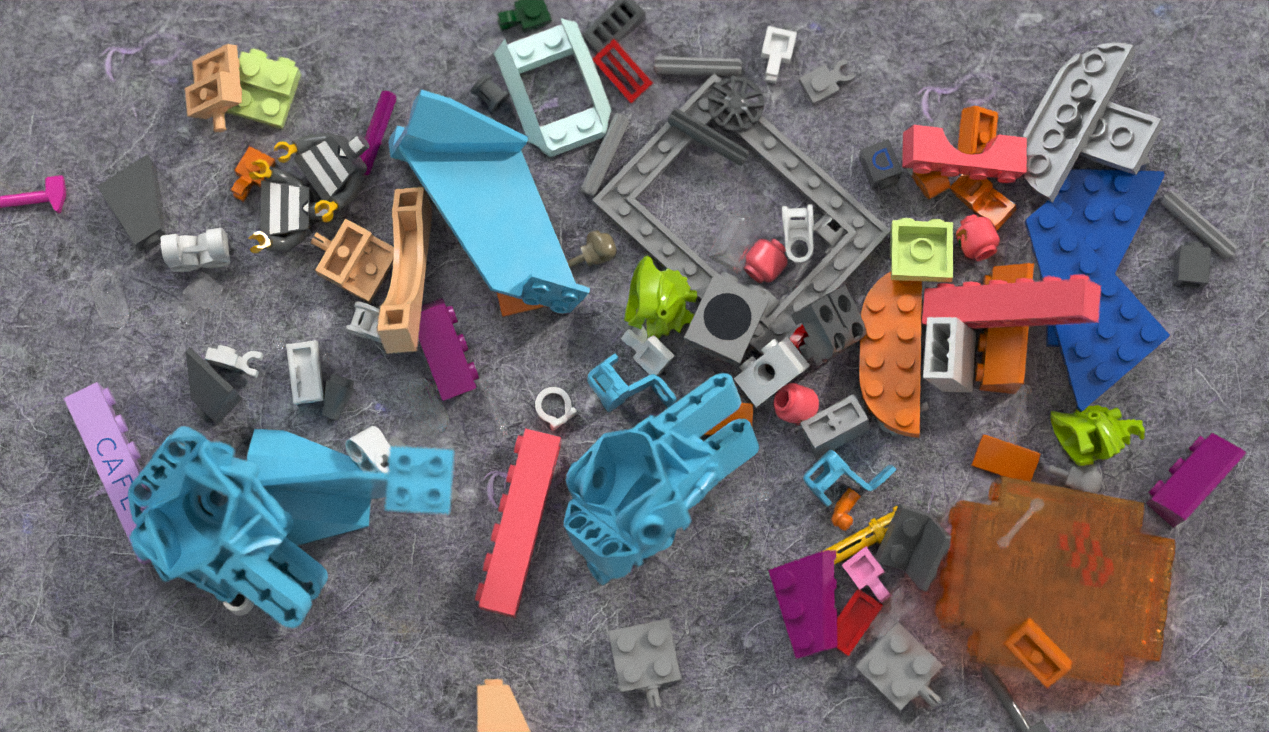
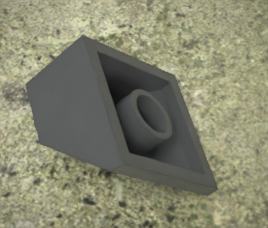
M189 347L186 350L190 396L191 400L197 405L194 411L206 423L212 419L218 425L243 398Z

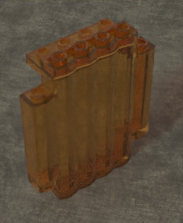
M1001 476L996 478L989 487L988 499L992 501L991 505L960 500L955 502V506L950 508L948 523L952 525L950 548L946 554V567H943L940 573L939 583L943 586L942 597L938 598L936 602L935 616L939 617L938 625H942V629L973 631V635L969 636L967 642V653L970 654L969 662L1030 672L1004 645V642L1028 618H1031L1072 661L1071 669L1061 677L1063 679L1117 687L1121 685L1124 658L1149 663L1160 662L1164 642V628L1167 619L1168 597L1171 588V570L1175 557V539L1140 533L1144 518L1143 502Z

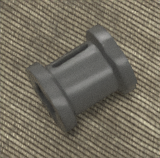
M487 73L475 83L471 93L474 96L478 95L489 105V110L494 113L508 100L510 93L507 90L503 91L492 81L493 76Z

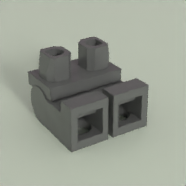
M846 285L825 294L791 314L795 324L802 323L809 335L804 338L805 344L799 346V350L807 362L814 360L817 366L855 345L866 334L864 322Z

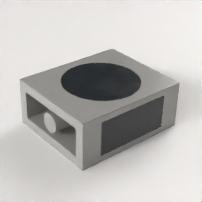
M722 272L721 275L714 273L684 336L683 343L739 368L768 306L770 297L766 296V291L760 287L750 285L748 288L738 283L739 279L729 273Z

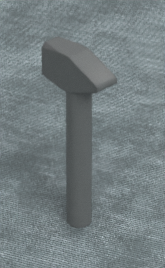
M991 663L980 669L1020 732H1050L1043 720L1033 726L1029 724Z

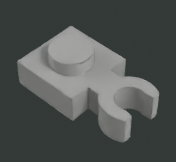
M846 59L838 61L834 66V70L830 72L826 65H823L799 78V83L813 106L838 94L840 89L837 84L845 85L854 80V72L847 76L840 73V69L847 66L848 62Z

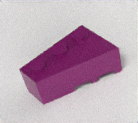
M439 298L422 305L418 338L441 399L444 401L476 389L474 380L480 378L474 362L467 364L463 352L469 351L463 333L457 335L453 324L457 323L458 320L452 305L446 307L443 298Z
M836 550L820 551L768 570L796 659L810 657L837 648V608H834V589H837V581L834 579Z

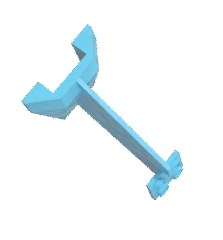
M421 89L413 101L408 125L406 128L397 125L389 138L390 157L408 162L491 291L522 299L524 303L529 305L540 304L550 307L556 313H570L589 294L590 288L575 283L521 151L526 145L528 137L451 98Z
M254 429L247 461L259 466L257 479L269 496L272 495L283 511L291 514L292 521L295 524L286 538L297 546L369 527L372 499L386 497V511L450 514L454 450L390 446L387 475V473L363 472L350 456L290 432Z

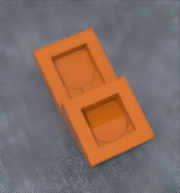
M962 174L950 186V190L977 216L989 218L996 231L1017 210L1016 205L995 190L992 182L988 179L974 180L970 179L969 175Z

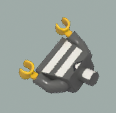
M328 132L307 135L292 141V145L283 141L278 142L274 146V151L279 149L287 150V155L278 158V161L281 163L288 162L291 154L295 153L297 155L294 160L322 199L315 205V214L323 209L328 210V213L322 216V221L329 222L333 219L334 210L340 211L357 199L363 182V175L367 171V166L360 158V155L370 146L367 140L360 134H357L348 141L345 136L333 135Z
M256 160L251 162V164L257 165L260 168V174L251 172L249 176L256 180L264 177L266 181H261V229L248 238L250 240H257L259 245L251 247L250 250L252 253H259L264 248L267 251H289L302 243L306 236L312 235L313 220H322V216L328 213V210L323 209L315 214L314 208L317 202H313V194L303 181L286 171L269 167L268 163L264 160Z

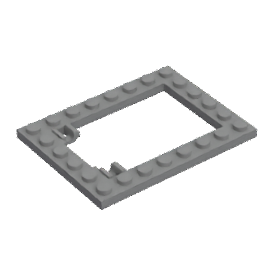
M714 73L679 110L707 126L713 120L708 110L709 95L714 85L720 82L721 79ZM727 84L722 86L724 89L731 91ZM718 91L714 95V97L725 100L726 97ZM713 102L714 112H716L722 106ZM749 109V111L755 118L757 111L755 109ZM724 111L718 118L723 122L729 114ZM745 114L740 116L743 124L750 122ZM761 116L753 127L733 133L825 214L816 223L813 232L817 236L823 237L829 246L824 252L827 256L787 298L783 296L778 301L760 284L757 286L766 291L765 295L770 297V300L749 345L763 356L764 353L761 349L774 339L779 343L786 337L790 338L795 330L802 325V323L795 324L791 317L792 313L825 294L838 289L890 234L891 230ZM735 117L728 123V125L739 126ZM667 122L592 200V203L665 269L678 270L682 276L687 277L688 285L691 287L690 290H696L697 298L701 301L716 272L637 201L638 197L694 140V138ZM832 221L840 228L837 232L828 226Z

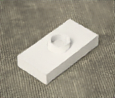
M318 341L286 344L293 404L299 405L324 401L325 395Z

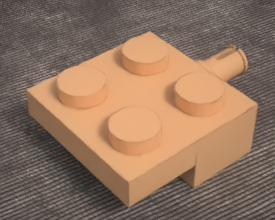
M226 44L192 61L194 84L185 88L187 117L202 119L213 117L214 132L226 131L225 113L228 109L242 103V88L240 86L239 74L240 62L237 45Z
M347 219L344 220L332 241L316 233L314 235L315 239L312 238L311 244L326 251L315 269L318 276L371 303L393 265L394 247Z

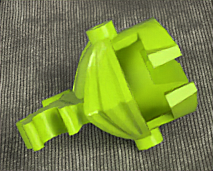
M645 256L637 265L631 279L624 321L628 322L630 326L642 329L646 319L648 338L652 335L658 339L662 335L668 336L672 329L680 333L684 324H691L694 314L685 307L686 302H696L697 291L690 290L691 287L688 285L687 277L682 276L678 270L667 268L665 271H659L653 264L652 258Z
M1095 405L1088 406L1082 412L1076 409L1075 413L1051 411L1050 414L1051 425L1058 442L1078 466L1090 465L1097 459L1106 460L1120 453V450L1125 448V444H1130L1131 434L1139 436L1141 440L1145 438L1143 421L1135 419L1119 420L1122 418V414L1117 407L1109 410L1107 407Z

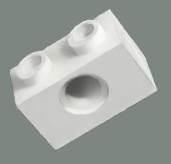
M788 337L779 343L776 339L772 340L761 349L764 353L762 357L756 360L752 356L739 366L742 372L734 379L756 407L810 366ZM765 364H769L774 368L775 376L770 375L766 371Z

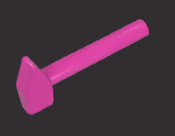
M61 175L46 177V190L0 196V208L50 202L54 210L60 214L66 198L65 179Z

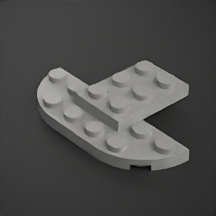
M1105 43L1097 45V49L1083 55L1078 53L1059 70L1023 134V137L1027 138V164L1024 176L1031 188L1042 198L1053 203L1078 156L1137 175L1164 123L1160 118L1109 102L1136 52L1133 45Z

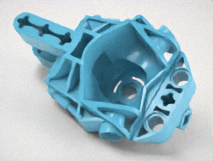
M721 373L711 377L660 415H650L632 429L604 433L578 461L570 466L566 476V484L573 499L568 503L564 527L575 550L584 556L589 571L601 585H605L612 579L626 576L631 571L633 564L640 567L643 564L642 559L667 549L673 543L677 529L682 528L685 530L689 527L691 518L688 510L703 500L708 491L724 477L758 452V441L750 422L746 419L733 420L704 442L699 439L703 434L734 413L741 405L740 396L729 374Z
M178 427L166 438L152 456L153 458L128 489L130 511L133 522L137 525L130 534L135 554L143 561L150 559L163 581L167 582L177 577L196 584L197 588L214 594L217 600L226 601L229 604L241 592L283 626L289 628L299 626L309 612L312 600L318 597L328 580L326 569L286 538L295 523L292 521L291 514L283 511L272 495L269 496L257 479L259 473V466L257 464L233 457L235 450L230 445L221 442H210L201 433L190 427ZM142 484L148 486L151 491L146 490ZM198 495L201 496V502H202L203 507H204L208 512L212 513L213 516L210 515V514H208V513H206V512L204 511V509L201 507V505H200V503H199V501H198ZM141 506H148L143 511H141Z

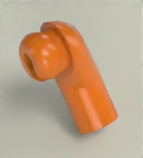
M849 487L836 503L831 518L832 524L844 531L848 530L852 525L853 518L848 513L861 497Z

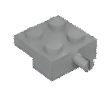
M669 618L608 631L620 692L646 691L648 708H654L652 696H654L656 708L661 707L658 688L664 684L681 681Z
M899 622L855 666L897 711H900L911 699L919 695L931 708H934L937 705L936 703H939L941 700L928 686L932 677L943 665Z

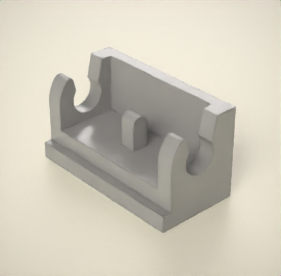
M854 394L800 423L805 440L808 439L816 459L823 456L828 450H834L869 431V419Z

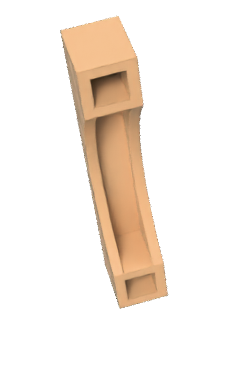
M424 187L395 189L392 208L394 236L393 271L387 298L380 306L377 332L386 354L417 351L433 211Z

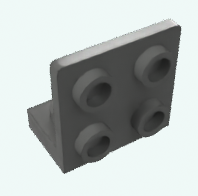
M899 503L874 558L878 563L905 571L916 586L926 592L930 583H933L937 577L938 566L943 556L949 551L951 536L932 514Z

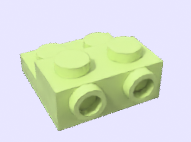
M250 49L249 53L242 51L239 58L242 103L228 109L227 113L283 129L301 77L299 68L295 67L296 63L284 57H279L278 61L267 59V54L257 49Z
M911 218L892 220L890 229L891 280L952 282L953 222H945L940 219L915 221Z

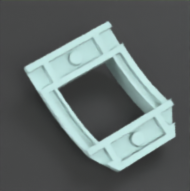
M562 18V25L508 45L504 39L494 52L495 59L500 67L525 135L528 137V143L536 145L540 148L541 152L549 157L604 138L609 126V116L612 113L597 70L577 23ZM573 54L594 107L540 127L520 73Z

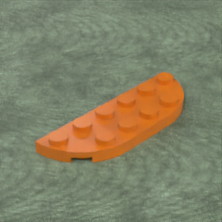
M890 271L873 285L862 306L861 318L866 328V334L860 340V391L867 409L884 424V427L903 436L920 438L922 281L891 280Z

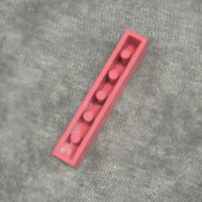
M1071 275L1070 280H1062L1058 277H1043V281L1034 282V280L1027 278L1016 279V283L990 280L989 285H981L978 282H963V286L955 287L953 284L939 283L937 288H925L922 324L927 326V317H957L971 329L1098 323L1101 286L1089 281V277L1084 275Z
M526 428L524 435H518L514 448V453L518 454L516 465L511 464L509 467L506 482L511 483L508 495H502L498 510L503 512L501 523H495L491 535V541L495 542L493 553H487L484 561L483 571L487 572L485 584L479 583L475 596V601L480 602L479 608L481 610L513 618L517 616L562 443L561 437Z

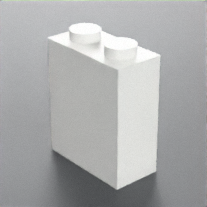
M927 317L923 378L942 392H972L976 332L957 317Z

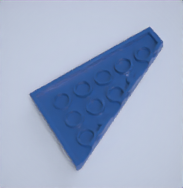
M1071 169L1052 205L1115 273L1164 178V171H1138L1137 175L1122 170ZM1046 325V347H1059L1055 326Z
M1048 200L1024 222L1032 243L1033 255L1037 261L1040 280L1043 281V277H1058L1062 280H1070L1071 275H1084L1089 277V281L1101 286L1098 323L1054 325L1063 363L1067 369L1068 381L1074 394L1076 409L1082 412L1171 335Z

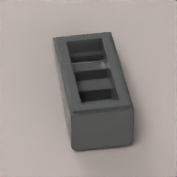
M617 0L582 34V37L599 53L613 39H616L618 43L646 20V14L634 0ZM625 7L633 15L631 19L622 11ZM616 15L625 24L622 28L613 19ZM605 24H608L616 32L614 36L606 30ZM597 31L608 41L605 45L594 35Z

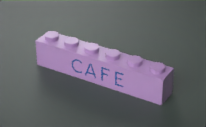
M96 382L65 397L64 400L132 546L130 534L137 525L132 519L128 489L142 471L137 462V459L141 458L135 443L133 441L129 443L124 432L128 431V427L122 415L116 416L112 405L116 404L110 389L108 387L104 389ZM142 484L146 490L151 491L148 486ZM141 506V511H143L148 506ZM137 557L138 561L144 565L151 562L150 559L143 561Z

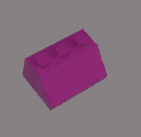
M1214 433L1209 434L1205 439L1200 435L1189 446L1188 449L1192 453L1185 461L1180 457L1168 470L1172 475L1165 482L1160 479L1148 491L1152 497L1146 504L1170 526L1176 527L1195 511L1244 457L1246 452L1242 448Z

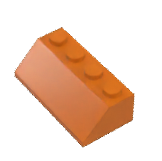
M1023 263L993 266L989 275L984 276L983 285H989L990 280H1002L1008 283H1016V279L1019 278L1033 280L1034 264ZM1029 326L985 328L984 334H979L978 352H982V363H977L975 371V381L980 382L979 390L1016 394L1022 387L1025 376Z

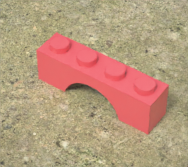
M913 125L903 132L902 167L911 168L914 173L924 174L938 171L941 172L942 176L946 177L965 174L974 180L992 177L997 178V181L1001 183L1015 182L1017 178L1026 173L1027 138L997 135L987 142L981 154L970 155L954 148L947 140L943 128Z

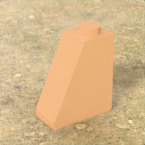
M503 679L484 680V685H477L478 732H531L510 686L503 685Z

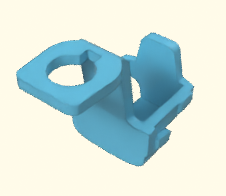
M613 354L593 368L587 377L588 384L597 394L607 412L616 409L625 402L626 398L649 386H652L656 395L667 408L674 405L677 400L667 384L654 374L628 386L612 367L619 358L616 354ZM594 378H595V379L598 381V383L602 386V388L605 390V392H604V391L601 389V387L596 383V381L594 380Z
M828 450L805 473L803 480L825 506L829 507L832 502L823 492L842 474L848 476L862 489L873 491L892 475L896 468L893 465H888L869 483H866L849 469L850 467L836 452ZM823 464L824 471L812 481L809 477Z

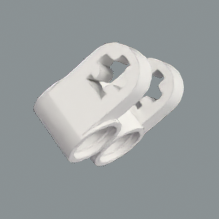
M223 228L208 229L206 233H202L197 237L190 235L178 236V234L161 236L163 259L173 272H189L200 267L219 268L230 264L228 238Z

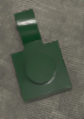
M518 0L514 2L515 11L507 10L497 13V22L501 32L520 24L523 32L550 24L552 20L544 0Z

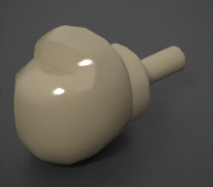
M598 230L589 232L587 244L580 247L583 254L568 260L567 263L569 268L584 261L589 266L608 262L616 255L615 243L608 233H600Z

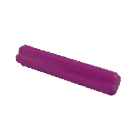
M385 90L380 94L365 135L370 148L360 155V158L367 166V171L364 174L366 176L372 170L397 100L396 94Z

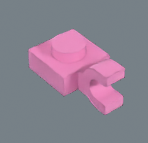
M867 547L842 564L860 590L869 586L881 603L892 596L878 578L885 573L884 569Z

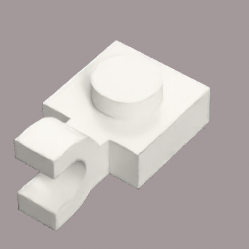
M768 26L761 53L762 58L769 59L765 82L776 84L781 62L790 64L797 32Z
M643 326L642 329L633 327L632 330L628 329L621 337L628 346H631L637 352L633 359L649 375H660L675 356L656 336L652 335L647 339V331Z
M218 345L217 349L208 347L205 359L209 364L238 372L243 371L247 375L257 378L259 372L249 368L248 365L253 359L262 361L263 354L261 352L250 351L243 355V357L235 354V349L227 346Z

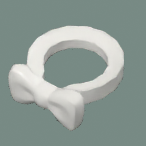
M548 387L542 390L536 398L535 409L538 416L543 421L550 423V429L553 431L578 414L577 409L571 406L569 395L561 388ZM558 394L564 399L565 415L556 418L543 412L541 403L547 395Z

